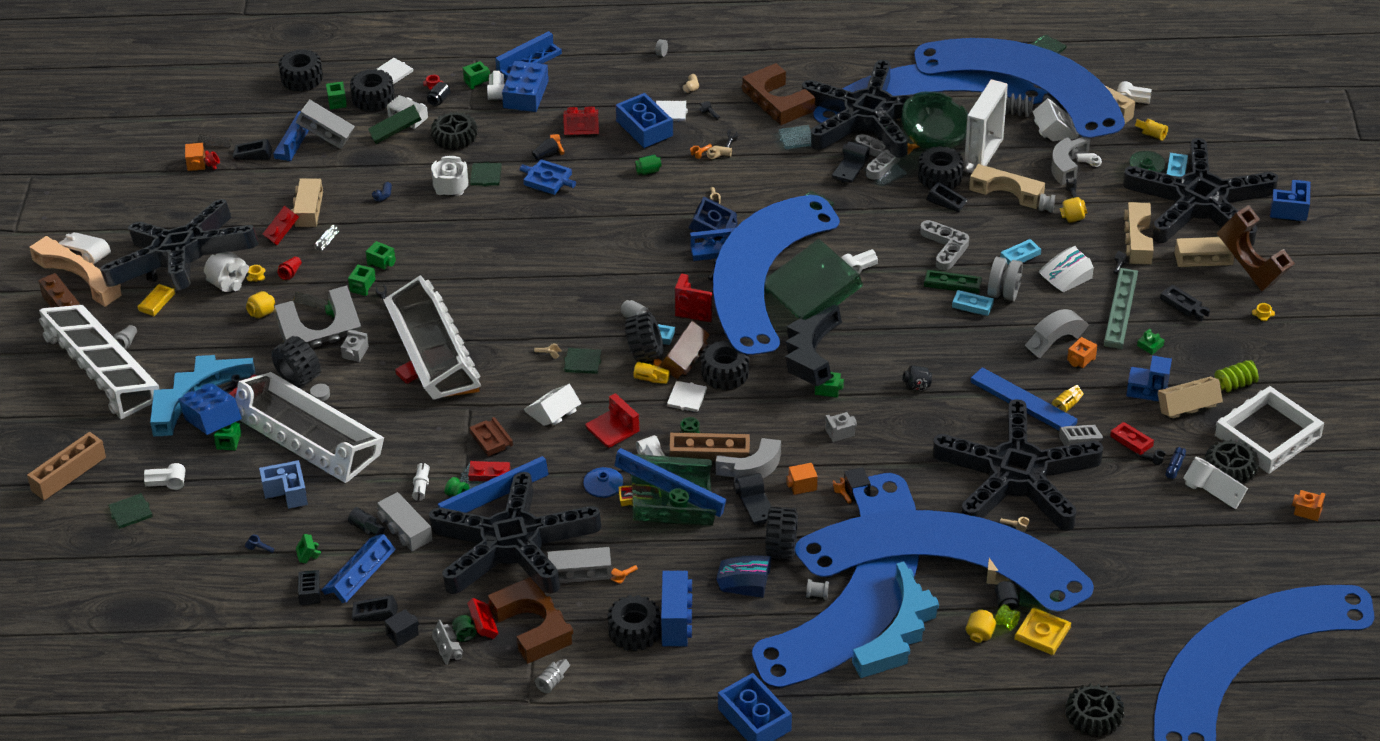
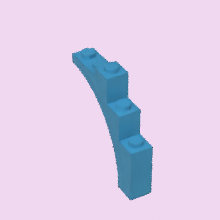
M215 355L196 356L194 372L175 373L173 389L154 390L150 421L153 436L173 435L176 422L182 413L178 399L184 397L185 393L195 392L205 384L213 383L218 386L230 382L231 377L236 374L239 375V379L250 378L255 374L253 358L216 360Z
M904 561L896 564L895 577L902 594V606L897 617L879 637L861 647L853 649L852 663L860 678L907 664L908 655L910 654L909 645L922 641L923 631H925L923 622L936 618L937 609L939 608L937 598L933 597L929 590L922 591L920 584H917L914 580L912 570L908 569Z

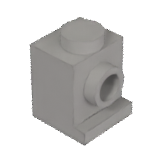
M349 330L348 336L341 346L342 358L360 362L369 348L367 333Z
M847 412L832 417L826 415L825 430L833 442L855 436L857 422L854 416L850 417Z

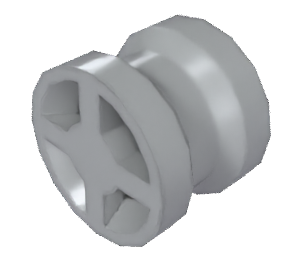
M1041 193L1039 211L1048 210L1050 213H1053L1055 195L1046 196Z

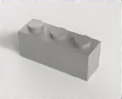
M310 99L301 110L296 121L297 124L339 149H342L355 127Z
M398 492L377 503V516L382 523L385 522L390 532L399 537L403 546H407L411 551H414L433 541L431 526Z
M609 547L548 552V559L558 570L560 583L612 578Z

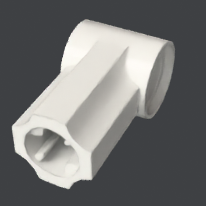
M493 71L489 75V85H487L488 100H503L504 74L500 73V71Z
M1127 81L1119 84L1117 92L1138 103H1150L1152 89L1135 87Z
M873 249L855 256L845 254L840 258L843 263L842 270L850 278L858 276L863 269L878 264V258Z
M655 435L636 442V449L641 458H645L648 462L663 469L669 466V461L662 452L660 442Z
M179 463L169 465L168 469H149L144 471L145 487L167 486L172 490H178L184 486L185 467Z

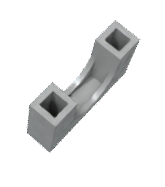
M343 286L329 290L328 298L335 319L328 328L323 330H311L305 327L299 320L293 301L275 305L274 314L283 341L291 336H298L308 343L311 348H316L324 342H337L340 338L348 336L349 330L360 332L361 324L348 287Z

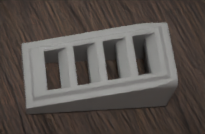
M1095 425L1065 426L1060 428L1059 438L1064 446L1088 441H1103V436Z

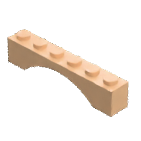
M45 236L30 246L34 262L43 268L63 269L79 275L89 284L93 300L104 307L122 296L121 284L107 287L100 269L92 263L85 261L80 255L74 254L67 247H63L56 240Z

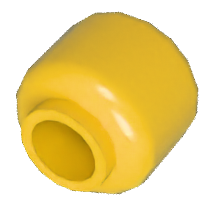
M1079 197L1064 200L1063 207L1060 208L1062 219L1066 218L1069 223L1083 220L1085 214H1088L1084 200H1081Z
M261 291L248 298L246 309L251 316L262 318L273 312L275 300L272 295Z
M978 610L971 613L966 626V632L974 642L981 643L982 641H987L992 637L996 621L990 612Z

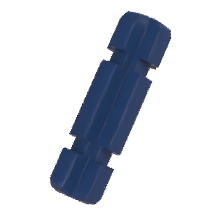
M1177 447L1175 449V454H1173L1165 475L1167 478H1176L1186 455L1185 448Z

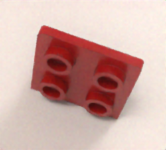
M568 107L563 113L564 135L599 134L598 109H595V107H584V110H578V107Z
M681 274L675 287V316L711 322L712 292L691 289V283H688V275Z
M615 393L609 396V411L586 423V428L607 448H610L640 431L639 414Z

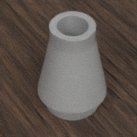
M128 325L127 328L116 333L114 339L124 349H127L137 333V328L133 325Z

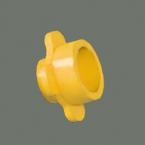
M260 265L249 267L248 276L246 277L248 281L256 282L265 279L264 268Z
M1261 303L1257 305L1256 309L1252 310V315L1257 316L1261 321H1267L1269 317L1275 316V312L1269 304Z

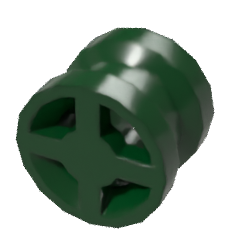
M693 417L684 418L680 422V433H700L699 421Z
M680 488L672 489L669 493L667 509L674 514L684 513L687 509L689 494Z
M461 615L452 622V628L458 641L466 642L475 637L477 632L470 616Z

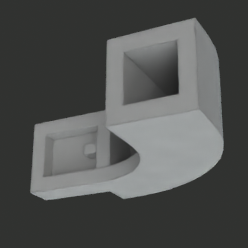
M1067 137L1055 146L1052 155L1051 171L1054 178L1061 185L1066 184L1067 179L1068 182L1077 179L1078 166L1072 159L1077 158V154L1089 153L1090 138L1081 137L1071 141Z
M1063 309L1045 317L1035 326L1036 333L1025 346L1037 357L1041 358L1058 338L1070 334L1078 339L1089 324L1072 310Z
M762 438L758 451L746 458L717 456L716 475L734 477V482H736L738 477L760 473L762 478L767 477L779 464L781 440Z

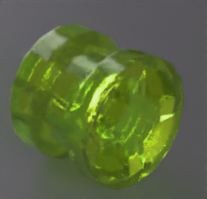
M1004 604L996 614V624H1003L1006 629L1011 631L1019 621L1020 612L1017 610L1012 611L1009 606Z

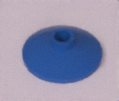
M596 468L585 476L584 488L592 496L600 498L611 497L619 492L620 486H623V477L612 468Z

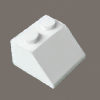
M1046 99L1033 111L1034 121L1039 126V133L1044 138L1048 137L1052 141H1058L1067 137L1069 139L1079 137L1069 114L1050 99Z
M567 384L551 390L524 408V410L542 425L552 424L554 426L562 421L561 417L565 414L569 416L576 412V407L581 402L571 385Z

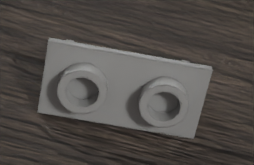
M438 620L435 629H433L432 637L445 664L448 665L449 660L455 658V660L461 659L463 650L459 642H456L457 638L453 628L448 624L443 625L441 620Z

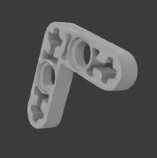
M863 134L856 136L855 143L870 146V155L876 157L867 165L866 176L868 178H881L900 161V158L893 156L882 141Z
M930 220L921 223L920 233L922 236L945 244L936 257V267L943 271L951 269L969 246L968 234ZM949 250H955V251H957V252L952 253V252H949Z

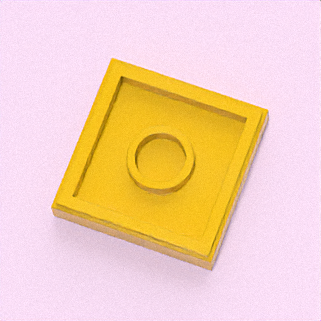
M1033 607L1016 632L1015 640L1054 655L1070 630L1071 622Z

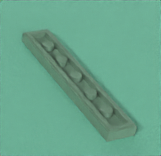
M1119 269L1104 340V346L1123 349L1138 276L1137 270Z

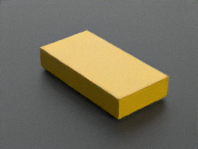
M158 284L138 305V310L155 316L175 295V290Z

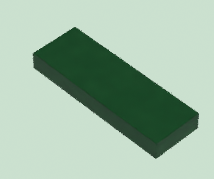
M413 104L368 128L375 144H378L422 119Z
M927 270L924 287L979 294L982 277Z

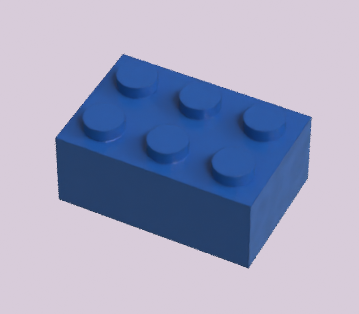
M514 61L502 91L503 108L537 112L549 81L548 65Z
M646 93L616 104V121L643 148L673 136V119Z
M213 383L205 384L195 392H187L183 395L184 397L178 399L185 420L206 435L242 419L236 399Z
M663 571L662 646H688V638H692V625H688L692 624V609H688L692 608V593H688L692 592V579H688V571Z
M754 673L718 692V710L747 741H774L792 730V713Z

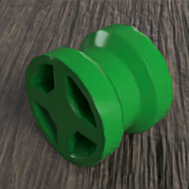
M452 477L447 482L444 492L447 496L454 497L469 490V484L466 482L461 483L458 478Z

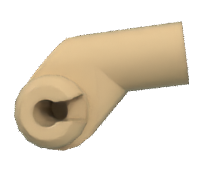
M691 74L688 77L689 81L682 87L685 93L696 91L699 88L697 76Z
M713 146L707 150V157L710 159H716L720 156L731 157L732 148Z

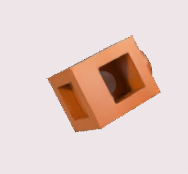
M1083 337L1079 338L1068 349L1067 360L1074 367L1080 366L1084 368L1091 360L1094 361L1096 359L1097 344Z
M1301 490L1299 495L1295 494L1292 506H1295L1294 515L1318 521L1325 493L1318 495Z

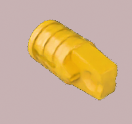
M1137 119L1135 123L1136 127L1143 129V134L1150 135L1161 141L1165 139L1168 133V126L1147 119L1146 122Z
M637 362L633 376L635 379L667 384L670 372L656 365Z
M1076 385L1062 392L1052 401V405L1055 407L1060 405L1058 408L1067 412L1079 401L1084 393Z

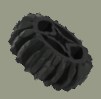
M450 111V114L444 113L443 116H438V119H434V122L431 124V137L434 143L438 144V147L443 146L444 149L450 148L452 150L456 148L458 150L460 147L465 148V145L470 146L471 142H475L478 128L474 118L470 117L469 114L465 115L464 112L460 114L458 111L452 113Z
M1223 439L1221 443L1216 441L1214 445H1210L1205 453V461L1239 483L1247 484L1249 480H1253L1258 471L1259 458H1257V452H1253L1252 447H1247L1246 443L1241 444L1239 440L1233 442L1232 439L1230 441Z
M1090 683L1088 687L1081 685L1080 689L1075 688L1073 693L1069 694L1065 705V714L1069 724L1073 725L1074 730L1081 729L1082 734L1087 732L1090 737L1093 734H1097L1100 738L1102 733L1108 736L1110 731L1115 732L1117 727H1120L1125 713L1124 702H1121V696L1116 695L1115 690L1109 691L1108 686L1102 688L1100 684L1092 686Z

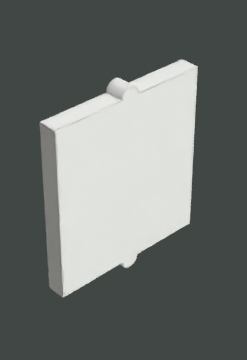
M395 58L377 68L378 70L388 72L392 76L393 84L413 72V68Z
M656 101V104L673 121H686V113H688L686 101Z
M676 381L667 406L679 408L682 411L698 412L707 387L696 385L692 382Z

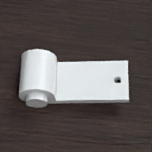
M75 232L66 234V238L59 242L65 248L80 251L82 258L93 265L111 253L110 247L105 240Z
M1199 457L1194 458L1184 476L1187 486L1193 489L1197 487L1204 488L1234 509H1237L1248 490L1246 486Z

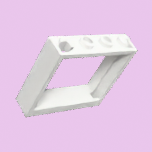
M991 79L967 116L964 171L973 173L978 164L987 166L1003 140L1008 86L1006 83Z
M1269 386L1259 391L1253 398L1246 400L1240 407L1234 408L1224 418L1221 417L1216 423L1215 436L1225 441L1232 439L1233 442H1237L1239 440L1241 444L1246 443L1247 447H1252L1253 452H1257V458H1259L1258 467L1270 474L1321 438L1324 422ZM1266 404H1269L1304 428L1270 453L1233 428Z

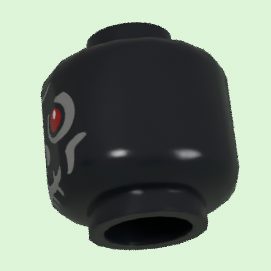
M911 365L907 371L903 372L902 381L905 382L906 388L909 390L925 391L927 387L931 386L932 373L929 372L927 367Z

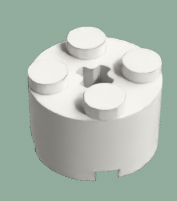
M445 156L441 158V161H435L432 164V180L436 194L460 196L464 193L468 186L466 162H462L461 158L456 156Z
M232 252L212 254L204 267L206 280L225 292L238 291L241 288V283L246 273L249 271V266L245 261Z

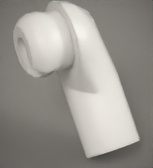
M1094 153L1077 154V162H1086L1093 167H1098L1102 163L1101 158Z

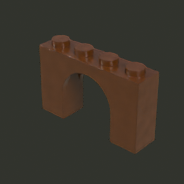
M777 63L742 77V91L780 125L791 122L815 110V97L806 89L783 97L774 96L769 93L786 85V71Z
M1248 205L1235 213L1216 234L1259 289L1264 291L1275 284L1295 263L1284 249L1268 260L1260 257L1254 251L1250 243L1249 233L1260 219Z
M531 577L488 595L490 611L498 623L521 613H535L545 619L537 628L516 636L518 651L527 664L572 645V635L574 632L569 623L566 624L561 611L555 609L551 597L546 596Z

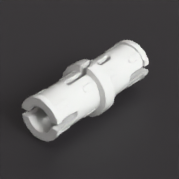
M422 463L417 465L416 476L413 479L414 490L412 497L415 500H418V494H420V501L425 498L426 487L429 484L428 473L430 467L425 463L424 469H422Z

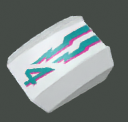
M1073 246L1052 258L1041 268L1039 273L1056 288L1065 292L1092 279L1094 267L1090 258H1087L1076 246Z

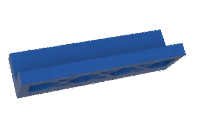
M548 31L496 57V71H500V73L504 74V78L507 79L509 73L506 71L511 70L514 61L543 64L562 54V50L553 44V34Z
M301 111L297 113L274 151V159L291 161L309 130L296 123Z
M735 228L690 233L693 261L717 258L723 244ZM716 236L723 237L720 241L713 240ZM696 238L705 239L702 243H695Z
M384 534L370 538L321 591L325 595L334 592L342 603L347 602L396 549Z

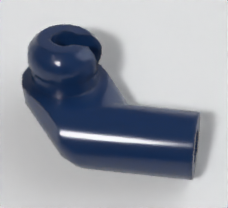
M385 182L382 191H373L372 197L374 200L381 202L390 197L392 184Z

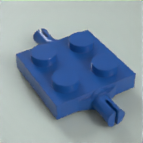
M540 160L533 167L523 164L520 166V172L528 174L523 179L526 186L555 195L562 186L574 188L576 185V181L569 179L572 175V169L545 160Z

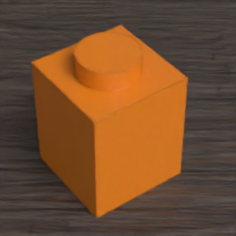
M203 143L185 144L187 170H204L205 152Z
M812 463L789 467V475L786 476L788 488H792L794 495L817 490L818 476Z

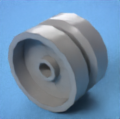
M995 257L989 277L988 296L999 298L1003 291L1005 300L1015 301L1021 284L1023 262L1012 260L1007 268L1006 258Z

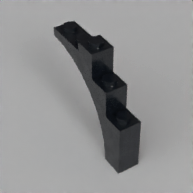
M834 304L807 320L800 318L786 326L789 338L786 341L788 355L785 356L788 373L815 386H819L832 378L829 362L819 356L816 348L830 330L842 323L839 306Z

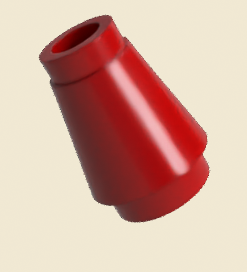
M294 256L281 263L277 270L279 277L284 280L292 279L302 264L301 259Z

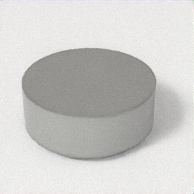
M659 39L656 43L655 51L657 56L664 57L667 54L668 43L667 40Z
M316 384L310 389L311 395L320 401H325L330 397V389L326 384Z

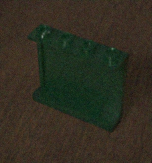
M818 239L774 273L767 276L764 290L766 294L771 293L798 319L807 320L834 304L839 305L860 289L863 283L858 272Z
M634 454L711 492L710 471L712 461L710 459ZM630 474L633 520L713 526L716 509H702L687 502V507L667 506L669 492Z

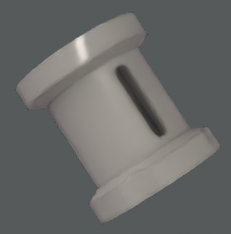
M808 579L806 598L815 596L823 597L824 600H827L829 581L818 583Z

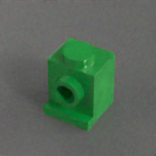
M481 61L463 67V80L471 90L475 89L474 86L489 81L490 70Z
M343 82L326 84L330 110L346 108Z
M376 241L365 251L368 266L374 265L385 270L388 266L392 267L395 264L394 248Z
M357 265L348 277L350 292L367 296L368 290L376 280L374 268Z
M831 372L832 378L815 386V395L838 398L839 390H843L844 379H841V373Z
M234 422L217 430L214 434L216 449L236 451L241 436L239 423ZM224 439H230V442H225Z

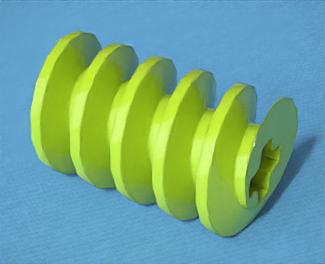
M1246 360L1242 363L1231 365L1229 368L1217 370L1214 374V378L1219 379L1221 390L1225 389L1226 392H1231L1232 389L1237 390L1238 387L1242 388L1245 384L1257 383L1259 380L1258 370L1252 360Z

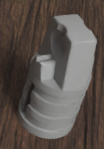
M567 659L559 660L556 663L552 662L535 679V684L540 691L550 693L564 678L563 674L570 667Z

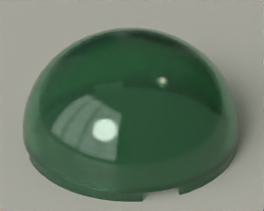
M924 91L915 93L914 96L906 100L902 109V125L909 139L925 150L938 146L952 149L966 138L968 112L962 105L960 107L952 101L953 98L947 95Z

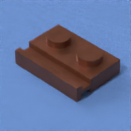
M495 417L491 421L486 420L469 427L470 434L487 456L505 450L507 446H513V440Z

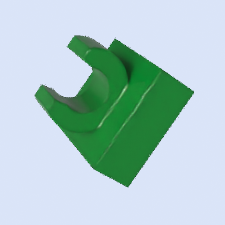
M1148 329L1143 337L1138 340L1137 346L1153 355L1164 346V339L1160 338L1158 333L1155 335L1151 332V329Z
M303 534L296 546L300 563L307 564L310 557L317 559L321 554V551L317 550L319 544L313 542L311 535Z

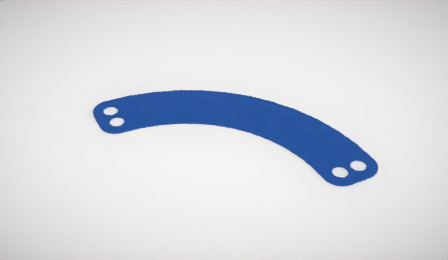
M962 38L928 42L920 45L915 50L917 68L925 74L964 70L988 71L1014 76L1040 87L1058 100L1066 109L1077 133L1083 137L1093 138L1119 132L1125 125V120L1118 103L1104 84L1081 65L1051 50L1017 41L993 38ZM928 49L936 51L933 56H925L923 54ZM929 60L938 61V65L935 67H928L926 63ZM1106 119L1115 121V124L1111 127H1105L1102 123ZM1094 122L1098 127L1095 130H1087L1085 125Z
M938 62L926 63V66L928 67H935L938 65ZM917 64L890 69V82L887 88V92L892 96L944 91L983 92L992 79L1008 84V98L1014 93L1015 99L1021 94V98L1024 100L1027 91H1035L1038 93V96L1034 97L1033 104H1038L1042 102L1044 94L1048 93L1043 89L1034 87V84L1006 74L971 70L925 74L918 70ZM871 76L860 79L843 89L850 92L865 89ZM818 106L814 110V118L822 123L829 119L823 116L825 111H832L835 115L839 112Z
M805 195L771 204L742 221L723 244L717 257L713 274V295L722 328L731 345L740 353L755 355L773 352L779 347L780 340L771 325L764 301L766 275L774 259L793 242L808 235L838 227L839 217L824 198L817 195ZM811 202L819 203L822 209L814 210L809 204ZM824 214L830 218V221L822 222L818 219V215ZM758 335H765L769 338L770 342L762 344L756 337ZM744 337L751 339L753 346L747 347L742 345L740 339Z
M883 473L868 477L871 483L870 486L878 490V495L875 497L865 495L864 489L867 486L853 488V494L861 517L876 513L916 510L906 481L897 474ZM886 482H892L897 486V490L893 493H888L883 490L882 486ZM919 555L886 557L857 565L850 582L841 595L818 616L790 631L758 641L753 647L752 657L762 680L774 687H785L816 677L853 657V649L876 639L888 627L902 606V594L895 577L896 564L904 561L908 569L910 568L915 576ZM768 648H774L779 652V657L775 660H769L764 657L763 652ZM774 665H781L786 669V673L782 677H776L771 674L770 669Z
M931 510L876 513L824 527L802 537L795 546L796 555L811 573L821 577L835 575L850 567L868 561L894 556H942L964 560L988 568L990 558L998 569L995 572L1012 580L1029 592L1043 607L1055 612L1066 611L1087 600L1092 595L1094 589L1093 583L1087 575L1073 562L1047 544L1007 525L960 513ZM815 543L820 545L821 551L817 554H810L806 551V547L809 544ZM824 556L832 559V564L829 567H821L817 564L818 559ZM1070 582H1078L1082 585V590L1078 593H1072L1068 591L1067 585ZM1054 591H1061L1065 594V599L1061 602H1054L1050 599V594Z
M1320 585L1295 588L1248 601L1227 611L1207 624L1180 651L1166 673L1155 710L1154 740L1167 741L1166 735L1175 732L1181 735L1182 741H1189L1188 736L1193 733L1203 736L1204 741H1216V721L1223 695L1231 681L1243 667L1267 649L1299 636L1334 630H1363L1370 627L1374 621L1373 604L1370 594L1365 589L1355 585ZM1349 594H1354L1360 598L1361 602L1357 605H1351L1346 602L1345 597ZM1357 610L1362 613L1363 618L1358 621L1351 620L1347 616V612Z

